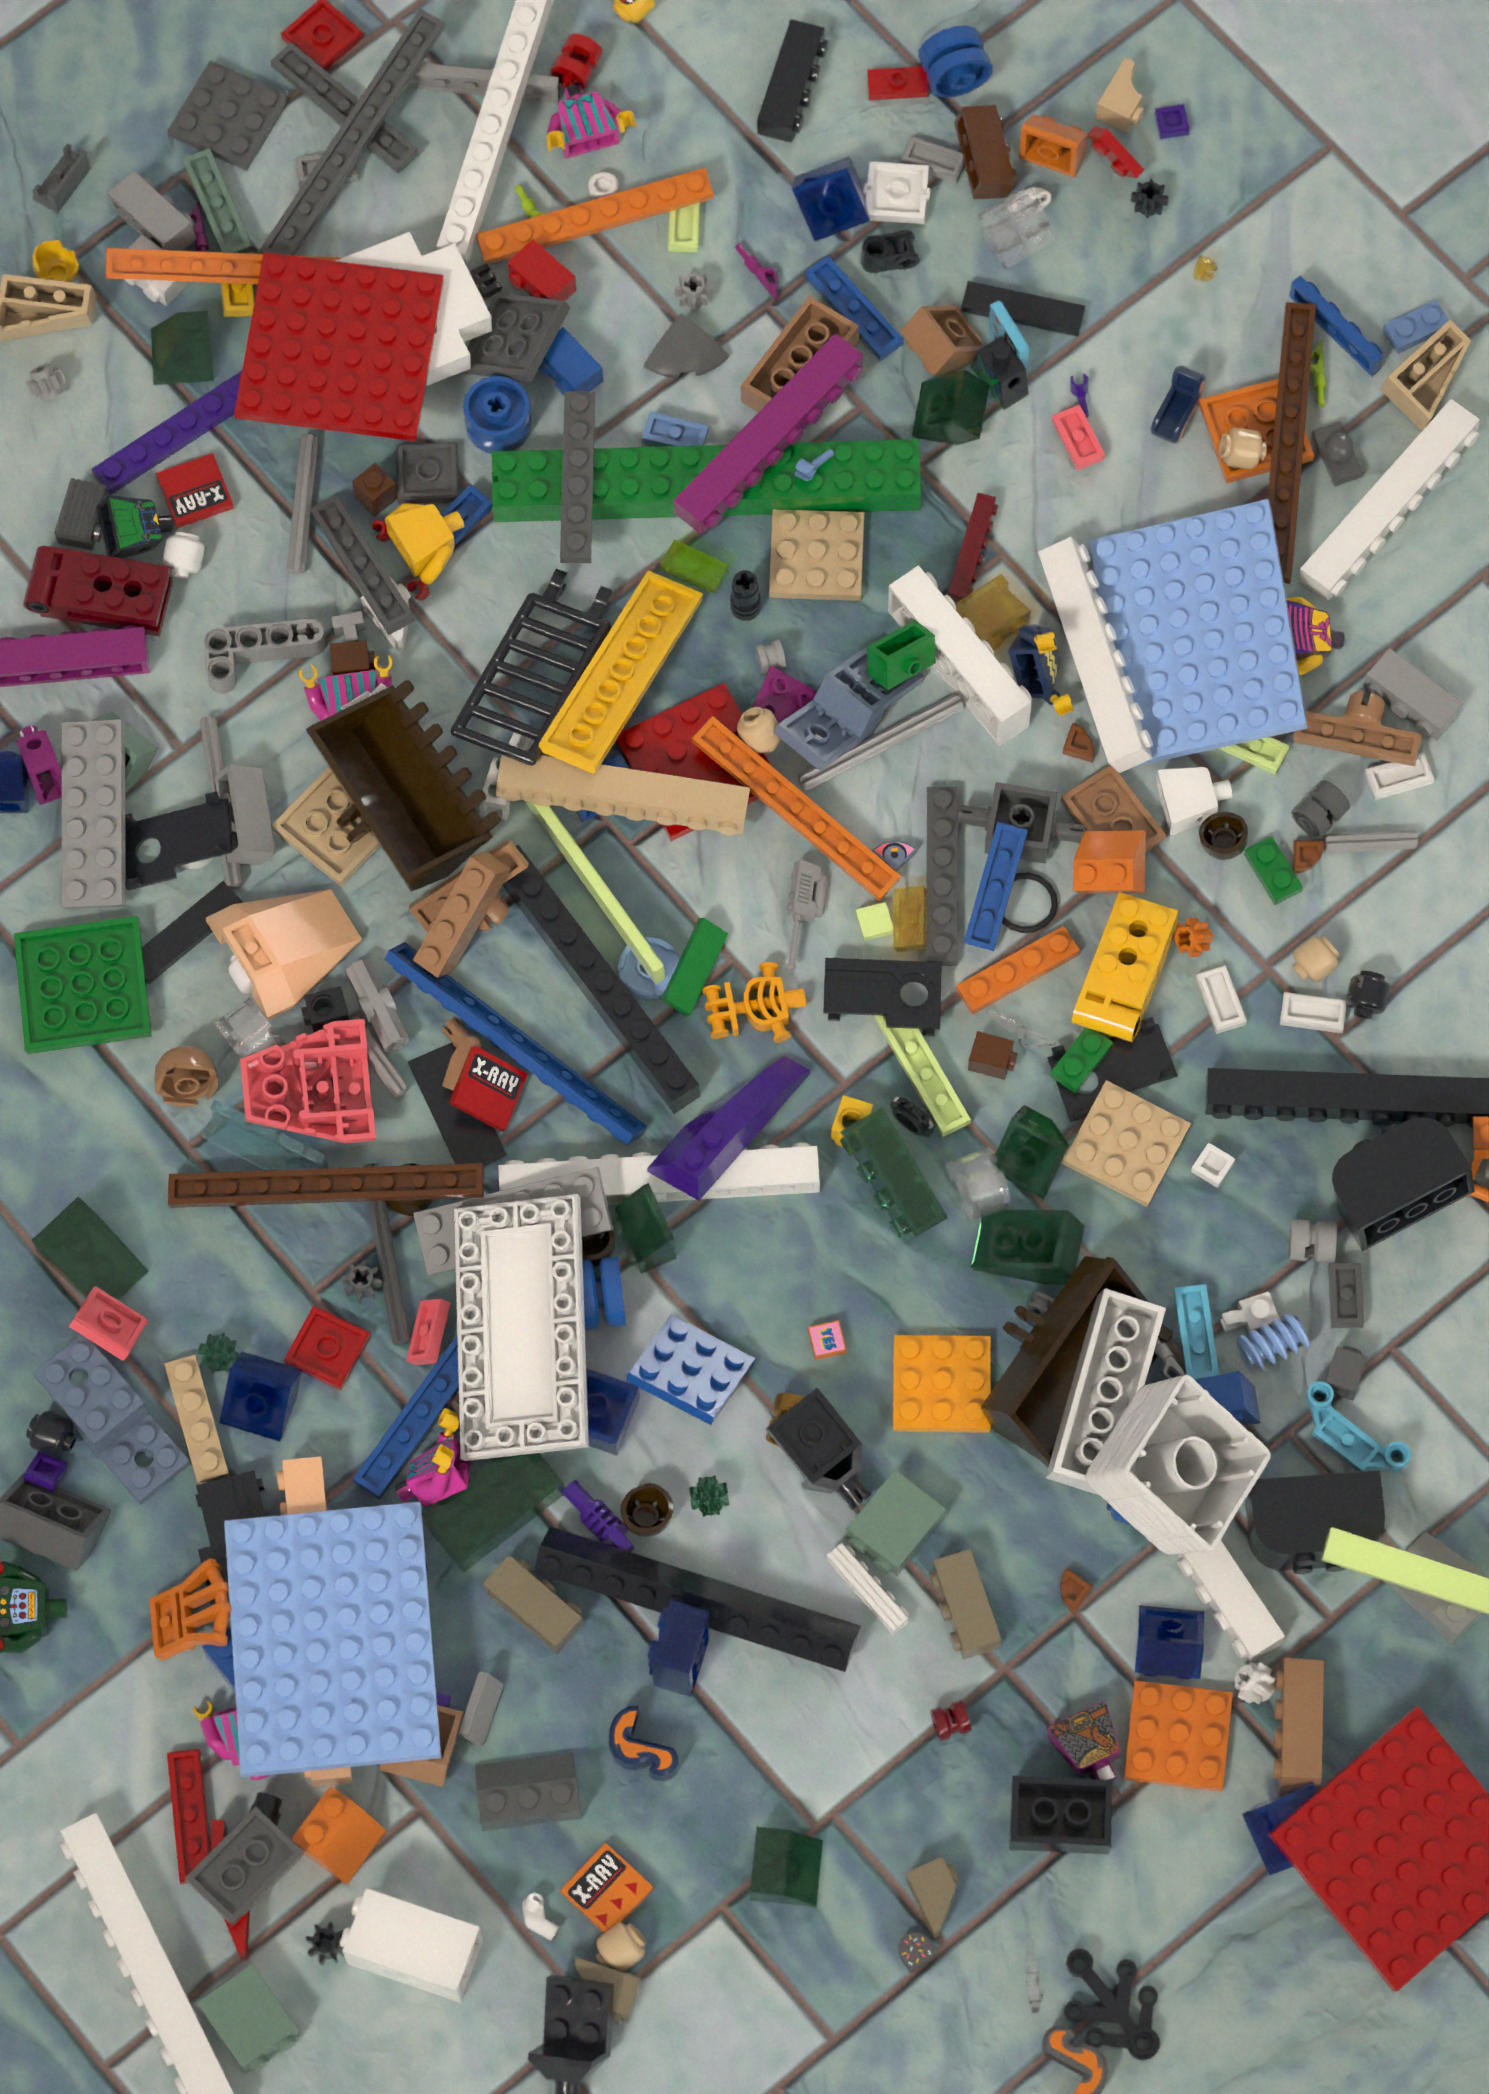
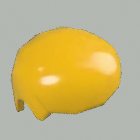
M59 240L44 241L35 247L32 263L33 271L37 278L72 282L76 278L79 264L74 250H67Z

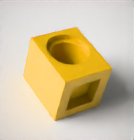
M843 1095L831 1129V1140H834L838 1146L846 1149H853V1147L861 1149L873 1114V1104ZM847 1120H854L859 1124V1127L849 1130L843 1126V1123Z

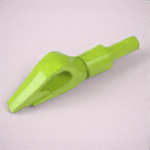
M521 184L514 187L522 201L520 205L529 218L546 214L545 212H538L533 199L528 198Z
M1323 341L1319 342L1311 356V359L1316 356V360H1318L1317 365L1311 364L1310 373L1314 375L1313 390L1317 393V407L1325 406L1324 390L1327 389L1324 374Z

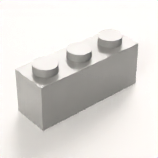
M133 171L107 192L113 210L140 235L143 234L161 249L183 251L197 240L193 230L195 224L192 218L184 211L180 213L166 194L161 196L149 178L145 177L143 179Z
M1390 648L1366 675L1364 687L1369 695L1371 692L1379 695L1391 707L1394 714L1402 719H1408L1426 737L1430 736L1438 741L1460 716L1463 702Z
M229 764L214 777L218 796L221 799L227 798L229 805L228 812L233 853L226 854L227 862L261 865L275 853V839L272 836L270 823L271 812L267 805L266 782L263 780L262 768Z

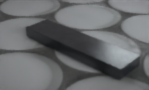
M972 281L967 282L961 312L989 318L990 305L1000 300L1016 324L1079 336L1085 305Z
M224 881L219 883L142 947L145 977L148 984L152 983L213 932L206 922V917L233 904L243 903Z

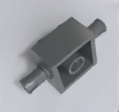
M999 782L995 784L992 805L988 809L961 804L957 824L985 827L987 833L984 853L989 854L998 821L1027 829L1028 832L1020 859L1046 863L1049 843L1053 842V839L1080 844L1084 824L1057 821V817H1054L1058 792Z

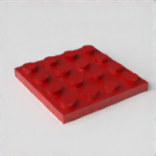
M725 683L622 731L615 741L630 769L743 786L692 742L695 734L712 716L742 740L737 731V725L742 713ZM761 753V754H758V755H759L760 757H762L766 762L769 763V761H768L767 757L765 756V754H762V753ZM749 792L748 804L758 800L751 792ZM662 825L670 841L694 831L688 826Z

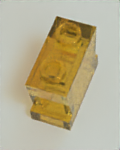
M1002 574L955 604L958 614L962 618L966 617L970 620L975 628L977 637L981 641L986 640L993 651L1003 644L1004 639L1012 634L1018 635L1020 627L1030 623L1031 610L1008 590L1009 582Z

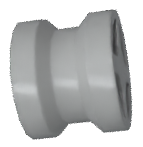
M779 639L772 641L770 645H755L756 657L762 675L767 674L770 666L779 670L787 669L784 651Z

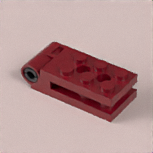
M39 546L36 550L23 606L31 612L40 614L41 617L111 629H121L124 626L134 625L144 627L147 635L160 637L173 586V578L170 576V566L52 546Z

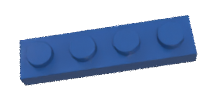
M828 255L805 271V279L831 308L859 325V339L879 361L904 345V339Z
M1301 275L1291 282L1289 297L1295 303L1316 305L1315 322L1372 377L1379 372L1384 357L1379 346L1374 342H1369L1354 322H1348L1333 302H1328L1323 298L1314 283L1307 282Z
M997 822L964 943L990 951L995 950L1027 836V829Z

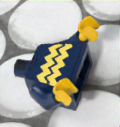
M1037 624L1022 626L1008 650L1017 685L1019 687L1021 685L1024 686L1032 698H1043L1049 705H1053L1058 716L1074 711L1068 693L1060 696V693L1054 688L1060 666V658L1053 630L1049 627H1040Z

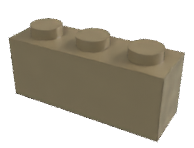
M971 1549L933 1560V1571L929 1572V1578L934 1591L940 1590L943 1602H939L944 1621L950 1620L954 1632L949 1633L954 1651H960L964 1660L1001 1648L1002 1640Z
M508 1555L483 1582L484 1592L552 1651L558 1654L583 1627V1620L580 1616L582 1611L572 1601L567 1600L563 1602L556 1596L558 1591L550 1582L545 1579L540 1582L531 1574L533 1569L524 1560L519 1558L516 1561Z

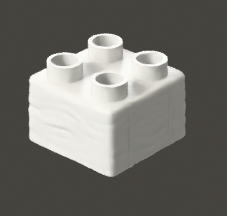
M1183 1375L1147 1384L1136 1392L1112 1433L1089 1466L1086 1473V1481L1096 1493L1106 1500L1111 1507L1160 1551L1169 1555L1213 1550L1217 1546L1239 1507L1266 1467L1271 1454L1262 1442L1251 1432H1248L1191 1376Z

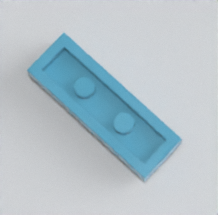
M1206 1284L1174 1288L1173 1293L1185 1375L1191 1376L1194 1380L1219 1375Z

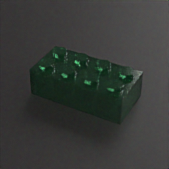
M883 1107L840 1132L843 1136L840 1142L849 1156L853 1154L859 1163V1166L856 1168L860 1177L865 1183L870 1182L876 1192L873 1194V1198L880 1210L886 1209L892 1219L889 1225L898 1239L902 1237L905 1242L909 1241L948 1218Z
M540 1453L492 1458L469 1476L466 1489L434 1503L422 1513L423 1524L464 1573L563 1496L561 1493L565 1489L564 1482Z

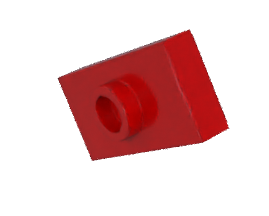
M922 66L867 69L869 101L928 97L927 73Z

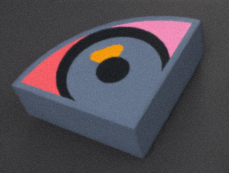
M890 841L878 845L872 852L898 872L916 854V848L904 842Z

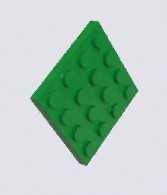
M138 916L13 933L24 1046L27 1054L152 1037L140 920Z

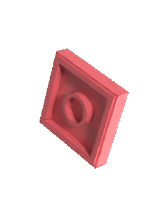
M94 1286L69 1327L124 1361L147 1324L148 1319L97 1286Z

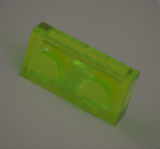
M674 539L660 563V569L715 594L729 570V564Z

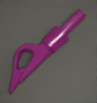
M197 202L189 216L192 220L195 218V221H197L196 226L193 227L197 239L195 240L196 250L198 252H207L209 244L205 235L200 202Z
M738 243L735 249L745 260L744 265L756 276L776 302L778 300L777 273L772 268H763L754 255L750 256L741 243ZM767 276L773 277L774 285L768 282Z

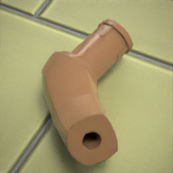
M458 1018L448 1020L445 1023L446 1026H443L441 1029L443 1034L456 1047L442 1086L453 1091L470 1048L477 1046L483 1049L480 1038L471 1036Z

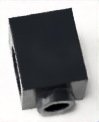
M341 986L304 995L306 1007H302L301 1011L305 1026L312 1025L313 1032L323 1029V1025L333 1021L350 1020ZM323 1007L332 1009L331 1013L326 1016L318 1015L317 1011Z

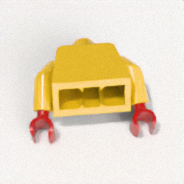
M403 503L385 517V522L381 520L374 521L372 529L377 532L381 531L380 534L376 535V539L382 542H387L390 539L393 541L414 577L419 576L420 578L419 581L414 580L408 583V592H414L419 586L420 592L415 596V599L425 600L429 595L428 585L433 584L453 554L454 536L452 533L464 528V522L457 511L442 517L434 504Z

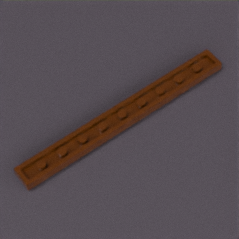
M1286 302L1267 497L1271 504L1283 581L1286 584H1291L1316 311V305Z
M483 1163L169 1174L168 1205L170 1208L483 1198L485 1166Z

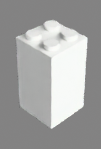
M367 1888L363 1897L358 1895L352 1909V1915L355 1916L351 1928H345L340 1941V1946L344 1948L342 1953L347 1964L461 2003L483 1943L480 1927Z

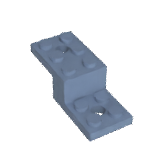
M866 646L828 672L814 699L780 722L774 734L821 771L874 733L885 709L919 686L924 675L919 672L917 675L887 690L868 675Z
M83 1335L78 1336L33 1373L36 1380L74 1422L80 1436L140 1505L191 1464L190 1460L149 1415L143 1400L96 1346ZM77 1371H84L88 1374L87 1381L80 1386L73 1385L70 1382L72 1374ZM142 1452H149L154 1456L153 1462L147 1467H140L136 1464V1458Z

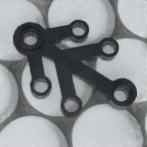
M1085 1949L1071 1951L1066 1960L1067 1971L1074 1977L1082 1978L1104 2007L1082 2005L1081 2002L1073 2000L1065 2006V2018L1072 2023L1079 2022L1081 2019L1118 2023L1126 2034L1105 2033L1099 2027H1092L1086 2033V2044L1098 2049L1102 2046L1127 2048L1133 2058L1141 2061L1153 2058L1160 2047L1159 2036L1151 2029L1153 2007L1158 1999L1156 1989L1152 1986H1144L1139 1990L1137 2000L1141 2005L1137 2025L1129 2015L1132 1979H1134L1137 1972L1135 1963L1128 1959L1118 1963L1116 1974L1119 1978L1116 1999L1092 1969V1955ZM1081 1959L1085 1962L1086 1967L1083 1970H1077L1074 1968L1073 1962ZM1123 1965H1129L1132 1968L1133 1973L1130 1976H1124L1120 1972V1968ZM1149 1991L1153 1994L1154 2000L1152 2002H1145L1141 1994ZM1071 2006H1077L1081 2014L1077 2017H1072L1069 2015L1068 2009ZM1094 2032L1099 2033L1102 2041L1097 2044L1092 2043L1089 2035ZM1141 2038L1146 2039L1149 2042V2047L1144 2050L1138 2048L1137 2040Z

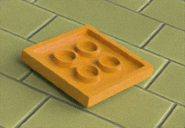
M894 1335L893 1432L990 1433V1424L982 1412L981 1406L990 1395L991 1336Z

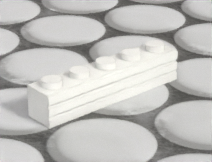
M839 1544L827 1554V1562L894 1636L909 1623V1618L907 1617L909 1613L903 1606L898 1607L894 1602L896 1599L892 1593L883 1590L881 1581L875 1575L872 1577L868 1573V1566L862 1560L859 1562L854 1557L856 1554L849 1545Z

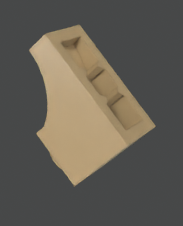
M1124 58L1097 103L1096 119L1125 133L1129 132L1133 124H1139L1145 110L1142 108L1143 95L1138 94L1132 84L1135 62Z

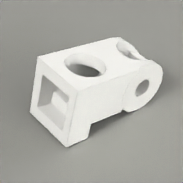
M494 757L482 789L487 798L479 806L480 815L487 816L490 812L496 811L501 820L507 821L511 801L496 796L501 758Z

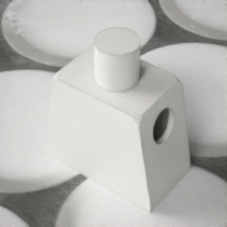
M1206 767L1157 770L1156 786L1170 835L1202 824L1206 818L1217 813V801L1233 797L1230 781L1224 780L1212 783L1209 770Z

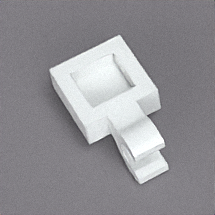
M1266 1292L1239 1301V1310L1222 1314L1223 1319H1220V1323L1224 1332L1246 1326L1249 1332L1251 1330L1259 1331L1260 1326L1263 1324L1271 1327V1321L1274 1319L1280 1320L1270 1293Z

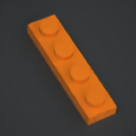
M1063 925L956 985V991L973 1015L1079 956L1080 949Z

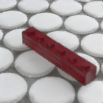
M977 493L948 591V596L951 597L954 603L966 605L967 600L972 599L974 591L971 588L972 583L977 582L979 574L976 571L977 566H981L984 555L981 554L982 549H986L989 538H986L987 532L991 533L993 528L992 515L996 516L999 505L996 504V497Z

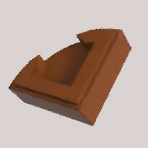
M1072 723L1062 754L1092 763L1094 754L1092 741L1081 726Z
M1293 841L1294 873L1305 872L1319 862L1323 854L1325 841Z
M1066 1567L1061 1578L1060 1594L1064 1605L1072 1614H1075L1092 1591L1093 1586Z

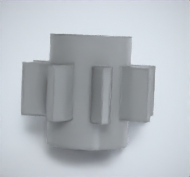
M691 271V274L685 277L680 275V286L674 287L675 296L680 297V306L686 305L692 308L693 311L702 304L707 306V296L712 295V286L706 285L707 276L703 275L701 277L695 274L694 271Z
M46 363L30 371L32 380L26 382L31 395L41 396L43 401H47L59 396L63 392L61 384L67 381L61 368H52L50 363Z

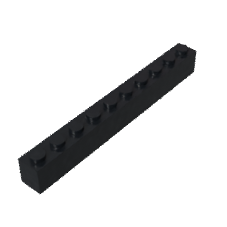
M518 844L516 848L528 861V867L503 883L502 886L672 1113H677L700 1097L698 1082Z
M1208 1068L1206 1075L1205 1115H1212L1217 1119L1244 1116L1248 1120L1276 1117L1280 1121L1308 1118L1311 1122L1340 1119L1342 1123L1347 1124L1357 1123L1359 1120H1371L1372 1123L1378 1125L1389 1124L1391 1121L1405 1122L1413 1118L1424 1117L1434 1119L1445 1127H1451L1455 1124H1468L1469 1127L1473 1128L1474 1116H1489V1078Z
M551 1526L540 1544L534 1568L535 1573L846 1672L853 1656L861 1628L860 1625Z

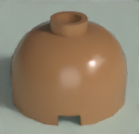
M179 1046L170 1049L161 1056L155 1066V1092L157 1095L163 1096L165 1103L178 1107L197 1105L198 1101L196 1099L203 1098L206 1095L208 1100L218 1089V1075L215 1064L211 1057L200 1048Z

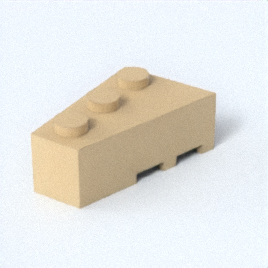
M2 274L0 285V342L92 325L97 298L92 285Z
M1449 320L1387 377L1380 390L1423 431L1431 420L1471 340Z

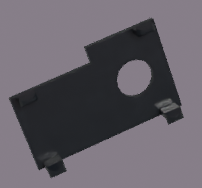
M217 791L205 794V804L139 821L133 818L132 813L126 814L125 882L127 890L176 879V867L233 853L228 799H221ZM147 839L158 840L161 846L158 857L150 863L140 862L137 856L139 846Z
M825 958L823 1013L828 1014V1021H840L841 1014L886 1016V1028L922 1029V1036L935 1037V1029L940 1030L942 962ZM917 982L925 986L928 997L923 1004L910 1006L903 1002L900 991L907 983Z
M1153 1017L1141 1020L1142 1028L1139 1029L1133 1042L1117 1037L1109 1038L1113 1042V1046L1093 1071L1098 1078V1085L1094 1091L1087 1094L1078 1092L1075 1094L1056 1081L1070 1123L1087 1117L1106 1080L1130 1092L1177 1077L1159 1024H1155ZM1063 1044L1051 1048L1052 1056L1047 1058L1051 1070L1067 1052Z
M255 1470L196 1485L198 1494L195 1496L198 1507L202 1509L210 1542L209 1547L198 1549L200 1561L202 1564L208 1559H216L221 1566L220 1573L226 1583H228L224 1521L266 1517L260 1491L265 1489L262 1478H256ZM209 1579L206 1580V1586L208 1587L212 1585Z

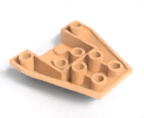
M331 889L233 904L206 917V922L221 945L225 943L229 945L253 984L252 996L267 1020L294 1008L304 998V995L311 992L362 941L361 936Z

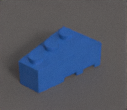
M1240 1371L1195 1380L1241 1425L1261 1423L1255 1386Z

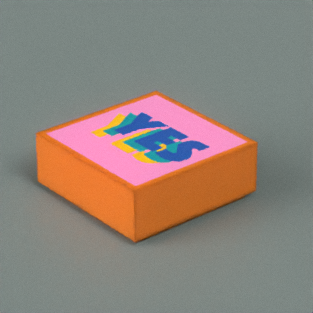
M839 1320L808 1327L815 1360L846 1353Z

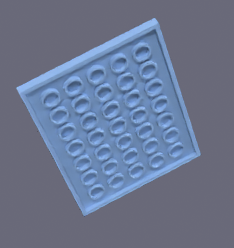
M1268 499L1089 540L1094 574L1099 583L1097 588L1098 597L1101 596L1108 610V613L1104 615L1106 622L1112 625L1116 633L1117 640L1113 642L1116 650L1119 649L1124 657L1126 666L1122 667L1124 675L1130 678L1135 693L1131 694L1132 699L1141 708L1144 717L1140 721L1142 728L1147 730L1153 746L1149 747L1153 759L1137 766L1308 728L1271 504Z
M421 1502L224 1521L229 1601L232 1610L230 1616L242 1778L441 1758Z

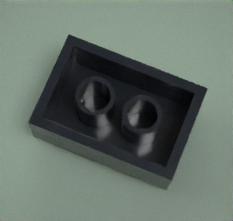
M1013 1776L1011 1784L1009 1850L1109 1854L1111 1848L1113 1780Z

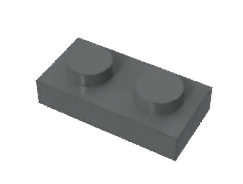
M1329 1263L1328 1281L1331 1328H1363L1361 1263Z

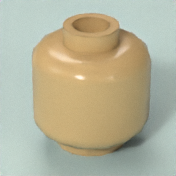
M1237 427L1230 429L1227 434H1223L1219 445V455L1224 459L1225 464L1230 467L1253 469L1256 467L1260 460H1264L1267 450L1266 442H1262V437L1258 431Z
M753 707L741 715L737 731L742 741L757 754H768L774 751L781 741V738L774 734L778 722L772 711Z
M1311 936L1294 950L1293 957L1296 963L1292 967L1303 980L1309 977L1312 981L1319 982L1338 967L1337 957L1340 954L1325 936L1323 938Z
M616 1923L597 1939L596 1944L599 1953L596 1954V1958L602 1966L624 1973L645 1955L643 1946L647 1943L633 1924Z

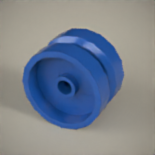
M965 25L944 29L927 39L918 50V57L922 68L927 73V80L931 91L939 97L950 98L967 94L988 81L993 73L992 63L988 54L984 51V43L979 31L975 27Z
M502 376L483 378L471 386L465 395L463 411L468 438L475 447L492 454V451H515L521 447L529 437L532 426L530 402L524 388L509 377Z
M618 1256L601 1259V1278L595 1279L593 1263L590 1260H582L585 1330L598 1328L600 1324L598 1309L605 1308L606 1323L609 1327L626 1326Z

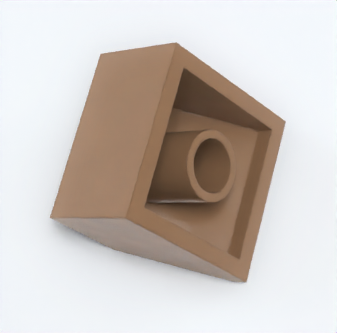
M957 305L921 306L900 330L906 338L908 347L917 353L923 361L925 370L933 376L954 374L971 364L976 352L986 346Z
M437 1705L441 1758L380 1764L379 1770L443 1787L463 1712Z

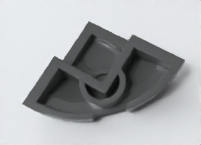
M680 314L654 347L644 363V367L656 374L670 378H680V373L693 371L696 372L697 376H700L719 367L729 358V355L705 331L683 314Z

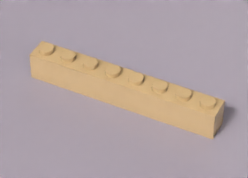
M502 755L496 785V796L502 797L507 801L523 800L533 802L539 806H561L570 811L587 810L602 816L613 814L625 816L634 821L643 819L657 821L659 824L666 826L677 824L688 826L693 830L709 829L719 831L724 835H743L750 787L602 764L594 775L555 757L540 755L538 761L533 766Z

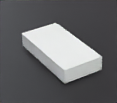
M1424 752L1418 754L1415 766L1387 762L1367 768L1364 772L1374 801L1434 783V777Z
M1226 965L1196 974L1195 979L1216 1034L1246 1025L1247 1020Z
M1284 992L1280 1025L1343 1033L1346 1000Z

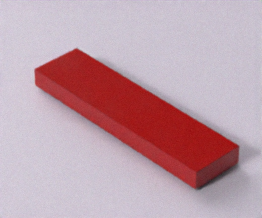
M200 1749L167 1753L179 1881L181 1885L188 1884L185 1878L211 1852Z

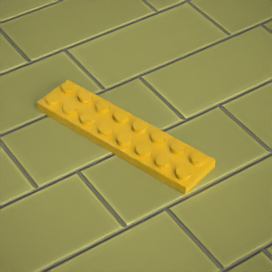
M648 570L539 742V748L542 752L595 775L701 604L703 593Z

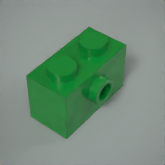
M914 620L867 646L868 675L885 689L889 690L936 663L935 635Z

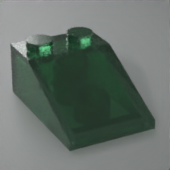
M79 1196L32 1239L36 1252L85 1299L92 1288L97 1286L119 1300L149 1272L108 1225Z
M983 1209L971 1268L975 1271L1040 1284L1065 1285L1076 1269L1085 1226L1070 1210Z

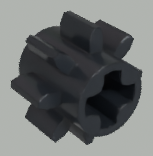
M1153 179L1143 184L1138 182L1137 192H1131V202L1136 203L1134 212L1142 213L1147 219L1156 213L1162 215V206L1168 205L1169 197L1163 195L1165 185L1159 186Z
M329 1922L327 1928L322 1929L315 1924L316 1933L314 1936H306L305 1938L309 1944L314 1946L307 1952L309 1957L318 1954L319 1963L322 1966L326 1959H332L335 1963H338L337 1954L344 1949L339 1943L344 1931L335 1933L332 1922ZM323 1938L331 1941V1949L326 1950L322 1946L321 1940Z

